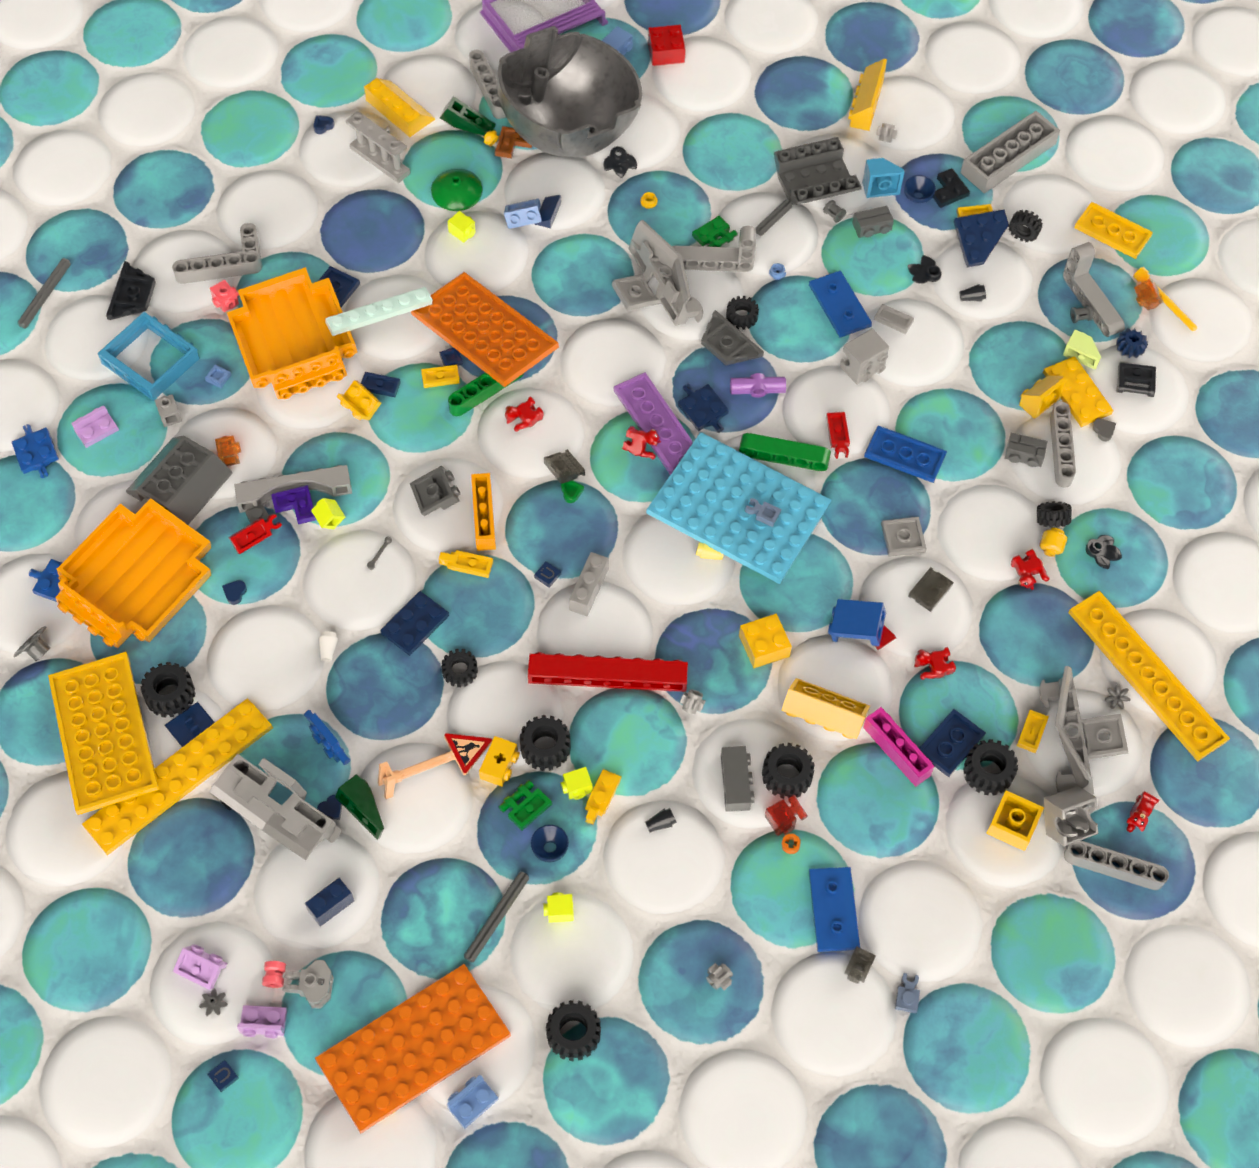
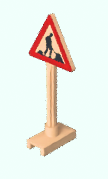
M445 733L444 738L451 750L450 752L400 771L395 770L392 772L387 761L379 764L378 785H385L384 797L389 799L394 795L395 784L401 782L402 779L452 760H456L462 774L466 775L490 746L492 738Z

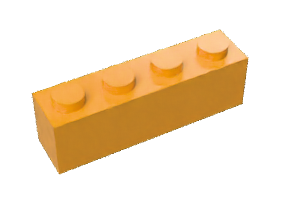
M490 473L471 474L477 551L496 550Z

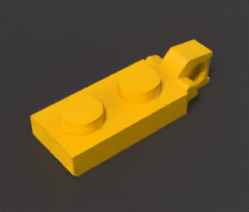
M456 550V552H451V554L440 552L439 564L445 565L448 569L489 578L493 558Z
M605 769L602 770L586 803L585 810H588L586 815L587 823L593 825L598 815L603 816L606 813L622 776Z

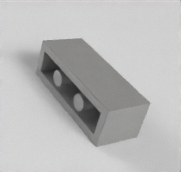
M590 552L569 598L570 611L588 616L609 570V558Z

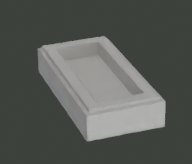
M884 304L881 305L874 317L875 321L904 334L908 332L914 322L913 317Z

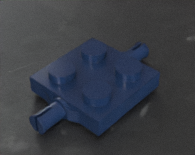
M690 384L684 385L683 389L688 396L680 400L678 406L699 432L705 427L713 426L717 433L722 432L724 428L718 421L729 414V410L709 384L696 391L692 389Z

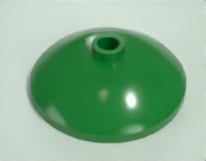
M452 169L441 173L434 179L431 185V195L434 202L441 208L449 211H463L478 203L482 196V184L480 179L472 172L463 169Z

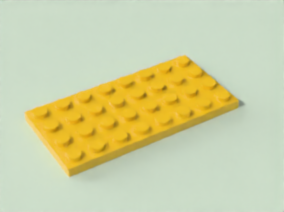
M127 652L48 675L77 815L159 790Z

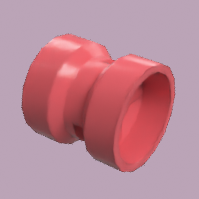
M266 961L264 964L266 973L262 978V985L269 988L283 987V973L286 971V964L280 961Z

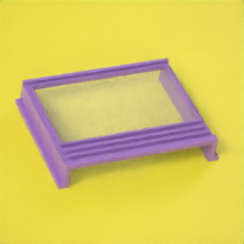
M482 0L483 10L480 11L482 17L510 53L524 48L526 35L543 30L544 28L555 26L558 29L557 35L595 18L602 26L608 24L604 9H601L595 0Z

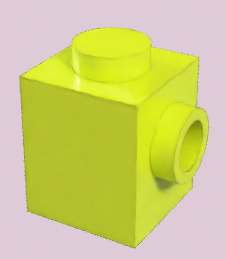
M460 211L447 221L449 233L463 243L472 238L476 233L475 221Z
M322 498L311 510L321 528L335 529L345 518L336 500Z
M586 767L563 774V782H560L563 794L567 793L569 800L581 799L586 794L592 793V782Z
M556 892L547 896V903H543L544 916H548L549 923L574 921L572 894Z

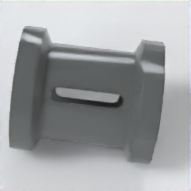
M830 200L825 205L823 213L829 214L838 223L845 216L846 210L838 207L834 200Z
M1086 305L1084 308H1071L1070 316L1072 322L1077 323L1080 320L1091 321L1093 319L1092 307Z

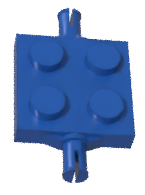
M26 424V426H23L26 435L11 442L23 474L38 470L41 478L48 477L45 467L59 460L49 430L45 427L33 432L31 425Z
M51 559L42 572L34 569L29 571L30 577L38 579L32 590L35 595L57 602L55 597L60 592L57 568L62 562Z
M311 710L306 711L304 716L310 722L309 728L313 733L311 735L315 742L323 745V751L329 759L333 757L337 763L341 761L343 765L348 764L350 758L345 754L343 748L340 747L339 741L316 713L313 714Z

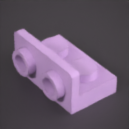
M105 406L96 408L71 423L75 433L86 448L119 431L118 426L108 414Z
M193 944L182 949L173 972L211 990L217 981L221 969L226 968L227 963L222 961V957L219 955L208 954L204 952V948Z
M243 1005L241 1022L238 1023L237 1028L246 1037H255L256 1034L264 1035L267 1038L284 1036L287 1008Z

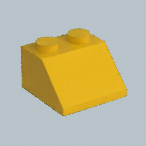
M1048 375L1042 380H1037L1031 389H1026L1021 394L1019 406L1036 419L1060 400L1067 378L1065 376Z

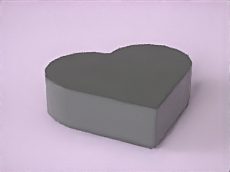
M1097 419L1093 424V430L1098 433L1100 440L1106 442L1111 440L1116 423L1105 419Z

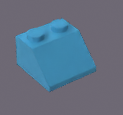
M884 158L866 160L862 181L866 198L900 195L904 169Z

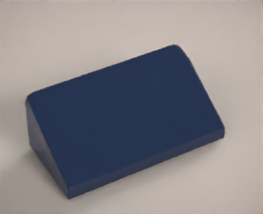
M561 195L544 198L539 210L542 220L539 223H534V225L551 229L561 205Z

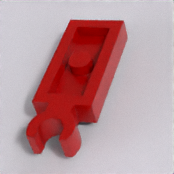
M845 412L827 413L826 420L831 448H836L834 456L837 459L839 452H843L845 458H848L850 439Z
M269 515L267 521L260 518L229 536L228 538L237 553L241 554L271 536L270 530L272 528H280L282 526L280 522L272 524V520L277 515Z

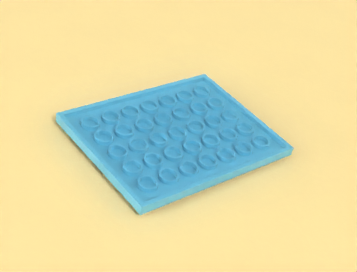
M700 432L647 508L646 514L781 584L832 500ZM751 498L756 499L761 505L765 501L782 509L773 527L756 520V514L745 512L747 505L754 507L749 504Z

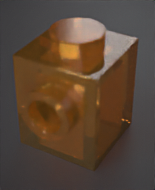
M1150 278L1134 287L1138 295L1136 300L1140 307L1144 306L1149 311L1164 302L1157 285Z
M234 435L215 439L219 459L226 466L240 464L238 453H242L239 442H235Z

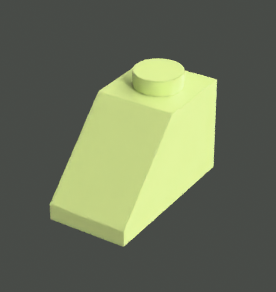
M1074 330L1065 347L1063 356L1068 358L1075 356L1079 363L1096 370L1101 356L1092 337Z

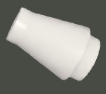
M324 631L319 636L321 661L331 662L338 642L337 634L334 632Z

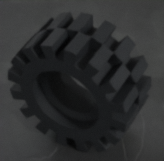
M1023 210L1016 211L1008 225V230L1012 236L1015 235V239L1020 238V241L1024 239L1025 242H1029V240L1032 242L1034 239H1037L1042 229V219H1038L1039 216L1037 214L1034 216L1032 211L1031 213H1028V210H1025V212Z
M737 296L736 299L732 298L728 302L726 319L732 325H736L738 330L739 327H742V330H745V327L750 329L751 325L754 326L758 320L759 306L755 300L751 302V297L746 299V296H743L740 299V296ZM745 310L749 312V314L741 316L738 315L736 311Z
M1052 501V503L1045 502V504L1041 503L1037 506V524L1039 523L1043 527L1049 526V528H1053V526H1056V528L1071 523L1072 507L1070 504Z
M455 649V653L451 650L449 651V656H444L441 668L447 683L450 682L453 687L455 684H457V687H461V684H464V687L468 686L467 682L473 683V678L476 679L478 667L477 660L474 655H471L470 651L466 653L465 649H462L461 652H459V649ZM456 663H465L467 670L463 673H455L452 667Z

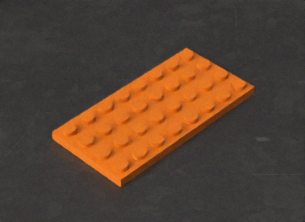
M465 272L430 295L433 300L431 305L411 311L415 318L503 387H506L559 348L556 340Z
M465 964L321 1053L315 1057V1061L361 1134L509 1038L511 1033Z

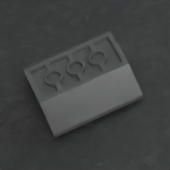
M838 137L774 152L778 179L787 199L792 201V204H804L862 189L857 176H850L842 159L844 148Z
M185 436L173 437L129 486L126 493L139 501H142L144 498L148 500L150 498L189 525L232 475V471L212 451Z

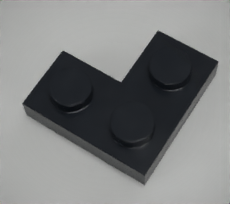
M953 168L937 175V179L943 188L935 191L933 199L940 208L970 195V190Z

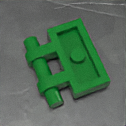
M719 215L694 230L692 237L703 247L707 244L709 245L706 247H721L726 242L730 243L733 241V238L738 236L736 230L728 232L730 231V226Z
M530 780L524 785L520 784L517 787V791L511 796L504 798V802L498 806L503 813L508 808L512 809L508 813V818L521 831L552 805V801L539 788L533 793L529 791L534 787ZM522 796L525 797L526 799H524L519 805L516 803V801H518Z

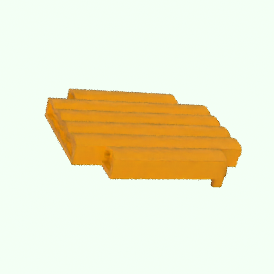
M304 267L238 290L244 307L226 313L254 388H264L272 382L277 398L288 399L295 393H305L312 387H323L330 381H340L347 376L342 358H351L358 351L350 331L332 336L325 323V318L343 313L329 278L312 283L307 269Z
M151 498L136 514L120 503L57 568L58 579L60 580L58 583L60 592L55 597L58 603L57 607L65 614L67 612L72 614L73 620L81 625L83 623L87 625L88 631L94 636L100 635L103 637V642L109 647L119 648L133 632H135L134 636L140 641L150 642L211 576L210 568L200 562L211 549V542Z

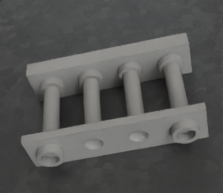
M359 111L346 120V123L354 128L357 134V138L350 143V149L397 183H400L410 174V169L400 162L399 157L407 149L405 144Z

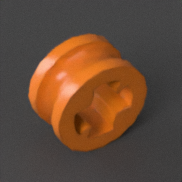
M795 834L785 835L782 839L783 850L788 854L797 853L800 849L799 837ZM789 840H794L796 846L793 845V848H789L786 841L789 843Z

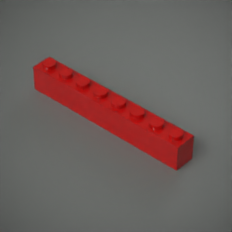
M537 652L529 654L528 684L686 692L688 662H683L682 660L664 661L662 659L644 660L639 657L624 659L619 656L605 658L600 655L586 657L581 654L567 656L561 653L548 655Z

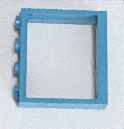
M143 312L98 352L100 361L104 366L153 401L199 360L198 349L194 347L193 343H188L179 333L175 334L169 326L161 324L155 316L151 317L146 312ZM147 329L185 354L153 384L115 358Z

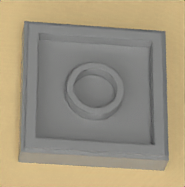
M919 517L884 520L881 522L888 557L926 552L927 549Z

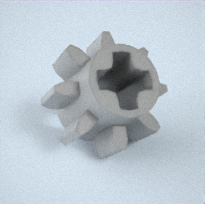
M883 123L882 127L877 128L876 135L879 136L880 141L891 143L892 139H896L897 130H894L895 125Z
M690 689L688 693L684 692L680 703L683 704L682 709L690 714H696L697 711L701 712L706 702L702 699L703 694L693 689Z
M714 963L708 969L707 973L709 976L706 979L714 989L718 990L721 987L725 990L732 984L730 978L733 974L725 964L722 963L718 966Z

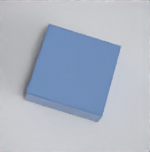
M214 365L205 377V380L222 388L230 378L231 373Z

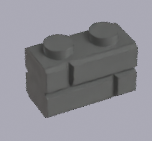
M888 206L854 213L852 222L859 238H869L874 234H886L891 231L894 221Z
M1011 433L1004 459H1008L1012 463H1025L1030 467H1041L1048 441Z

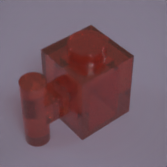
M795 796L788 799L791 804L790 807H788L783 799L766 808L765 818L777 836L783 833L784 835L789 834L795 829L797 821L795 815H798L801 820L808 817Z

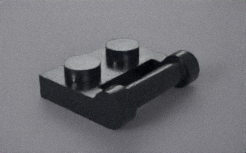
M1120 362L1118 365L1117 393L1130 392L1154 397L1156 390V367ZM1125 382L1148 385V388L1125 385Z

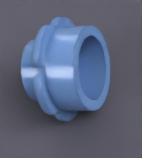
M775 263L771 266L769 275L775 280L784 278L786 276L785 267L780 263Z

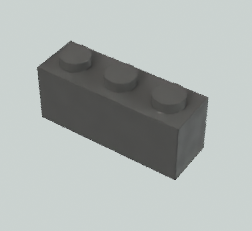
M746 746L721 748L726 812L748 811L751 808V803L755 802L754 791H750V784H753L752 772H748V765H751L750 753H746Z

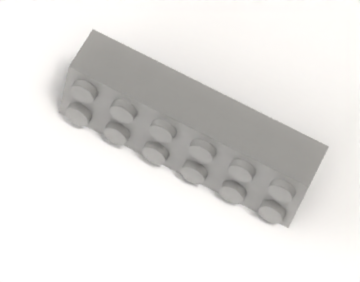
M1034 111L965 158L961 174L985 194L1056 145L1060 130L1039 112Z

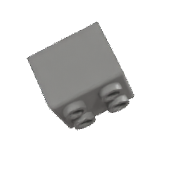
M870 329L844 344L843 352L847 355L848 359L845 361L841 359L840 367L855 384H859L862 381L867 382L875 373L880 374L885 370L889 346L874 329Z
M1079 786L1045 797L1046 835L1063 846L1097 835L1098 824L1092 820L1089 814V806L1097 808L1096 797Z

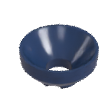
M920 175L910 177L904 185L906 197L915 203L930 201L936 191L934 182L930 178ZM914 193H921L923 197L917 198L914 196Z
M544 825L538 828L532 835V851L541 861L556 862L564 857L568 850V836L558 826ZM547 843H554L556 850L549 853L544 850V846Z

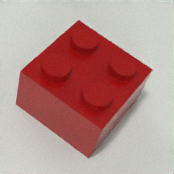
M681 25L648 28V46L652 66L685 63V44Z

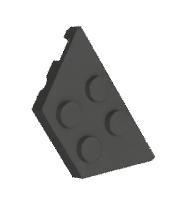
M716 310L713 312L711 321L708 323L706 332L701 339V344L725 365L763 356V350Z

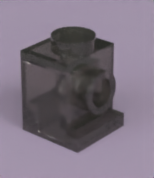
M856 946L844 974L848 975L847 978L854 983H859L860 981L864 983L876 955ZM856 966L861 967V968H862V971L856 969L855 967H856Z

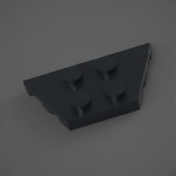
M124 261L106 314L107 320L147 311L156 284L155 278L144 274L139 268H133L129 262Z

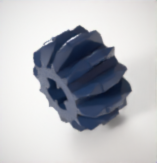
M1127 328L1117 338V351L1122 352V356L1128 355L1129 359L1132 356L1137 359L1139 355L1144 354L1148 346L1147 336L1142 335V331L1137 332L1135 328L1132 331Z

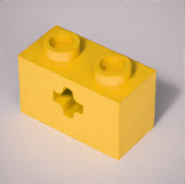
M494 736L479 770L480 779L503 787L504 782L509 781L511 777L512 764L517 763L520 755L517 744Z

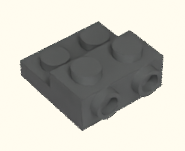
M443 466L410 483L423 516L440 507L445 510L460 502L458 496L461 493L458 487L452 483L455 478L450 470L447 471Z

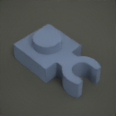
M751 498L749 502L754 507L747 505L745 508L746 513L756 514V520L771 527L774 526L782 510L765 501L761 505L754 498Z
M907 973L903 974L902 984L904 987H898L896 1010L917 1013L920 990H916L914 987L918 984V975H915L914 982H909L907 980Z

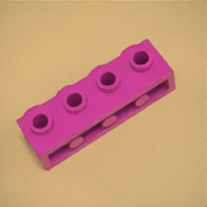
M882 707L866 717L863 726L865 731L915 787L931 776L935 766Z

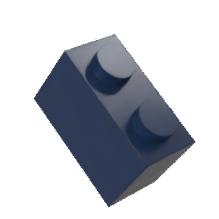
M338 878L305 902V905L310 915L321 927L352 904L354 898L351 891Z

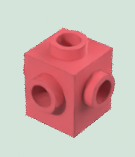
M226 280L210 287L212 302L216 308L220 307L223 312H226L239 304L237 290L235 287H231Z

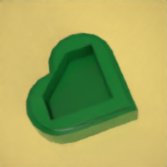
M570 479L564 480L561 483L564 500L567 503L576 502L584 491V486Z

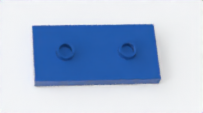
M841 271L809 281V287L839 338L872 327L870 318Z
M878 425L864 457L934 483L947 451Z
M851 867L809 869L817 952L860 950Z

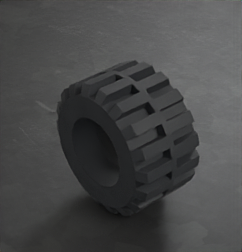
M166 662V665L160 663L158 667L154 668L153 666L150 668L151 672L145 673V679H142V686H140L148 709L153 711L155 715L158 716L160 714L161 717L165 718L167 715L174 717V714L178 713V715H181L183 710L187 711L189 704L194 702L195 687L186 668L180 667L177 663L171 665V662ZM166 686H178L176 690L170 694H159L160 690Z
M542 715L540 719L536 716L533 718V722L530 720L526 722V727L523 726L519 737L522 758L525 759L528 765L532 763V768L537 769V767H540V771H545V768L551 771L554 766L559 768L561 762H566L571 749L570 732L567 730L566 724L562 725V720L559 718L555 720V717L551 715L550 718ZM541 737H550L557 742L550 749H540L534 745L535 741Z
M989 739L986 743L985 740H982L979 744L976 743L968 753L963 773L966 774V782L970 781L969 786L977 788L976 792L978 793L980 791H983L984 795H989V793L997 795L998 792L1003 793L1006 788L1008 789L1017 774L1018 759L1013 757L1015 752L1009 750L1007 744L1003 746L1001 744L1002 741L997 740L995 743L993 739ZM983 761L994 762L999 766L1001 773H988L981 767L980 763Z
M784 743L779 744V748L774 746L764 759L762 769L763 783L766 784L768 791L772 789V794L774 796L779 794L782 799L785 796H788V799H793L794 795L797 798L800 797L802 792L804 794L807 792L808 787L812 783L815 765L812 762L813 758L811 754L807 755L808 751L805 748L801 750V746L796 744V747L792 746V743H788L787 746H784ZM785 764L792 765L799 771V775L792 778L784 777L778 772L777 768Z
M569 1000L567 1005L564 1002L560 1003V1008L555 1007L553 1009V1014H549L548 1023H546L549 1047L553 1048V1052L556 1055L560 1054V1058L565 1059V1057H568L569 1061H574V1058H578V1061L583 1060L585 1055L589 1057L591 1051H595L597 1044L600 1042L601 1027L597 1012L595 1010L592 1011L591 1006L588 1004L584 1006L582 1001H578V1004H574L573 1000ZM578 1021L586 1027L587 1032L581 1039L572 1041L562 1036L561 1028L567 1022Z

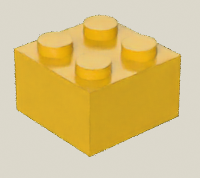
M777 613L740 625L739 638L753 669L790 657L792 646Z
M1006 790L986 834L1025 851L1044 807Z

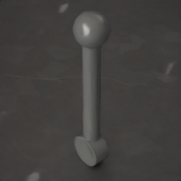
M391 537L385 538L384 544L374 559L367 563L368 569L373 570L375 568L376 561L386 546L392 542Z

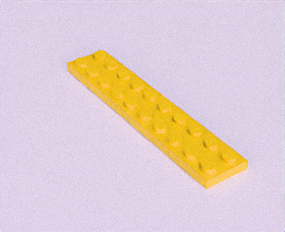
M1100 590L1069 610L1068 613L1197 762L1229 741V736Z
M248 698L154 768L159 790L105 806L83 822V827L108 856L229 763L237 754L242 753L273 729L272 724Z

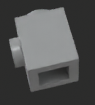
M173 395L163 396L155 400L164 427L182 422Z

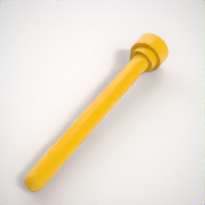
M1141 267L1135 272L1133 277L1138 282L1145 283L1191 331L1197 330V325L1149 278V271L1145 267Z

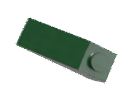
M454 96L445 106L440 116L441 120L454 128L485 136L488 131L492 132L496 125Z
M356 774L338 788L335 798L378 840L384 831V826L371 788L366 780Z

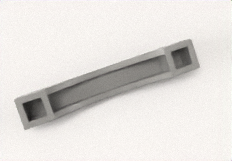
M337 465L332 468H319L314 471L279 475L278 477L261 478L256 481H243L234 484L239 512L243 513L258 505H264L272 499L271 494L306 485H308L309 490L327 493L333 497L352 494L347 465Z

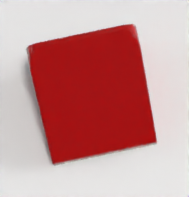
M885 625L883 626L880 645L875 646L877 650L896 639V636Z

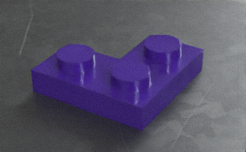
M308 485L271 494L275 513L294 509L298 525L316 520L311 511L314 507Z

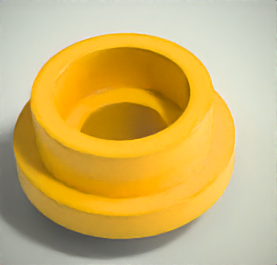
M495 130L492 132L488 131L485 134L484 144L491 147L497 142L499 136Z
M652 192L644 193L640 199L641 205L647 209L654 208L658 202L657 197Z

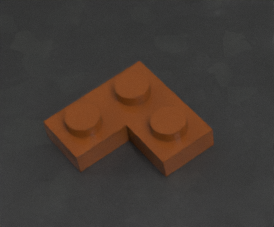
M502 126L495 149V156L512 159L515 146L532 148V145L525 141L512 127Z

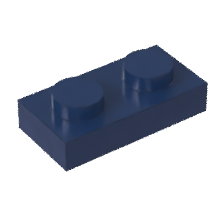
M365 372L361 384L369 392L394 398L401 383L398 378Z

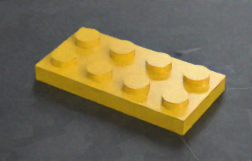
M1094 202L1089 204L1074 227L1134 259L1138 257L1153 234L1152 231Z
M1075 356L1044 368L1043 374L1045 377L1049 375L1065 376L1067 378L1061 400L1069 405L1070 412L1080 427L1093 423L1097 419L1112 415L1114 410Z

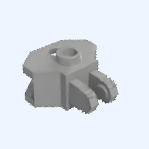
M315 960L306 969H301V972L286 971L285 978L299 980V985L286 984L283 986L282 991L300 994L301 997L307 999L312 1008L321 1009L331 999L334 977L324 960Z

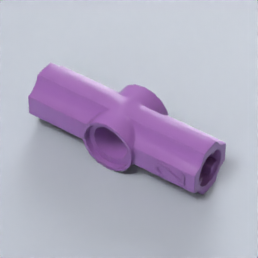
M760 373L753 374L750 378H730V393L751 394V396L756 398L763 397L767 393H786V378L765 377L764 374Z

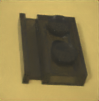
M568 449L565 450V453L558 452L544 457V464L561 484L577 479L579 475L585 476V469Z
M930 567L910 591L908 597H912L915 599V602L932 612L951 589L954 582L941 573L935 572Z

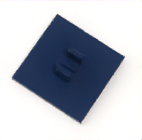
M196 702L187 711L185 710L182 712L183 714L178 715L164 726L183 747L215 722L203 707Z

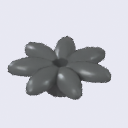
M1117 684L1115 691L1111 688L1107 689L1111 696L1106 697L1105 701H1112L1111 709H1114L1117 704L1121 709H1124L1123 701L1131 700L1129 697L1124 696L1129 691L1128 688L1121 690L1120 685Z
M215 988L212 989L211 996L202 994L206 1002L199 1005L200 1008H207L206 1016H209L213 1010L217 1015H220L219 1007L228 1006L226 1002L221 1001L225 997V993L217 995Z

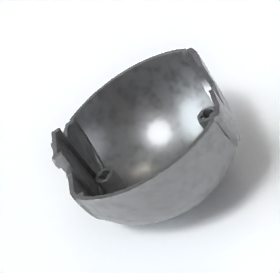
M555 26L526 35L524 48L508 53L499 59L497 89L500 104L508 122L530 145L556 156L585 157L609 146L627 130L641 107L642 86L634 67L615 48L586 34L569 32L557 36L558 29Z

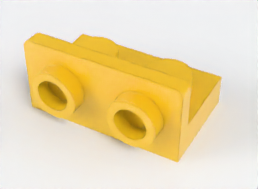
M356 380L352 382L344 395L338 393L336 396L341 400L340 404L353 412L352 415L359 420H370L382 404Z

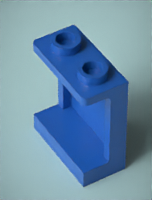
M837 599V604L832 609L833 621L829 624L828 633L831 635L833 642H838V637L870 640L872 646H879L886 617L884 603Z

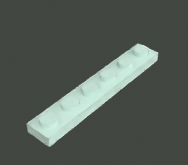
M422 287L325 318V323L332 336L431 305L433 300L426 287Z

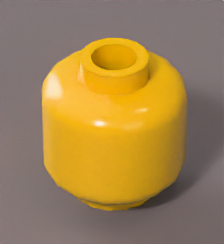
M1053 527L1043 532L1040 548L1044 551L1045 555L1055 557V555L1064 552L1067 536L1063 530Z

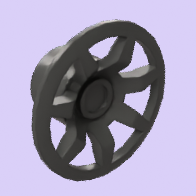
M44 626L34 633L14 653L13 657L15 658L22 652H26L35 661H38L50 649L40 638V635L47 627Z

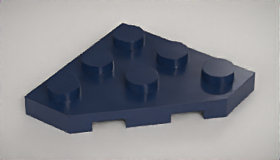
M1005 209L954 219L953 222L967 268L984 265L1009 225Z

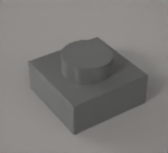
M263 504L245 511L250 523L260 518L267 521L269 516Z

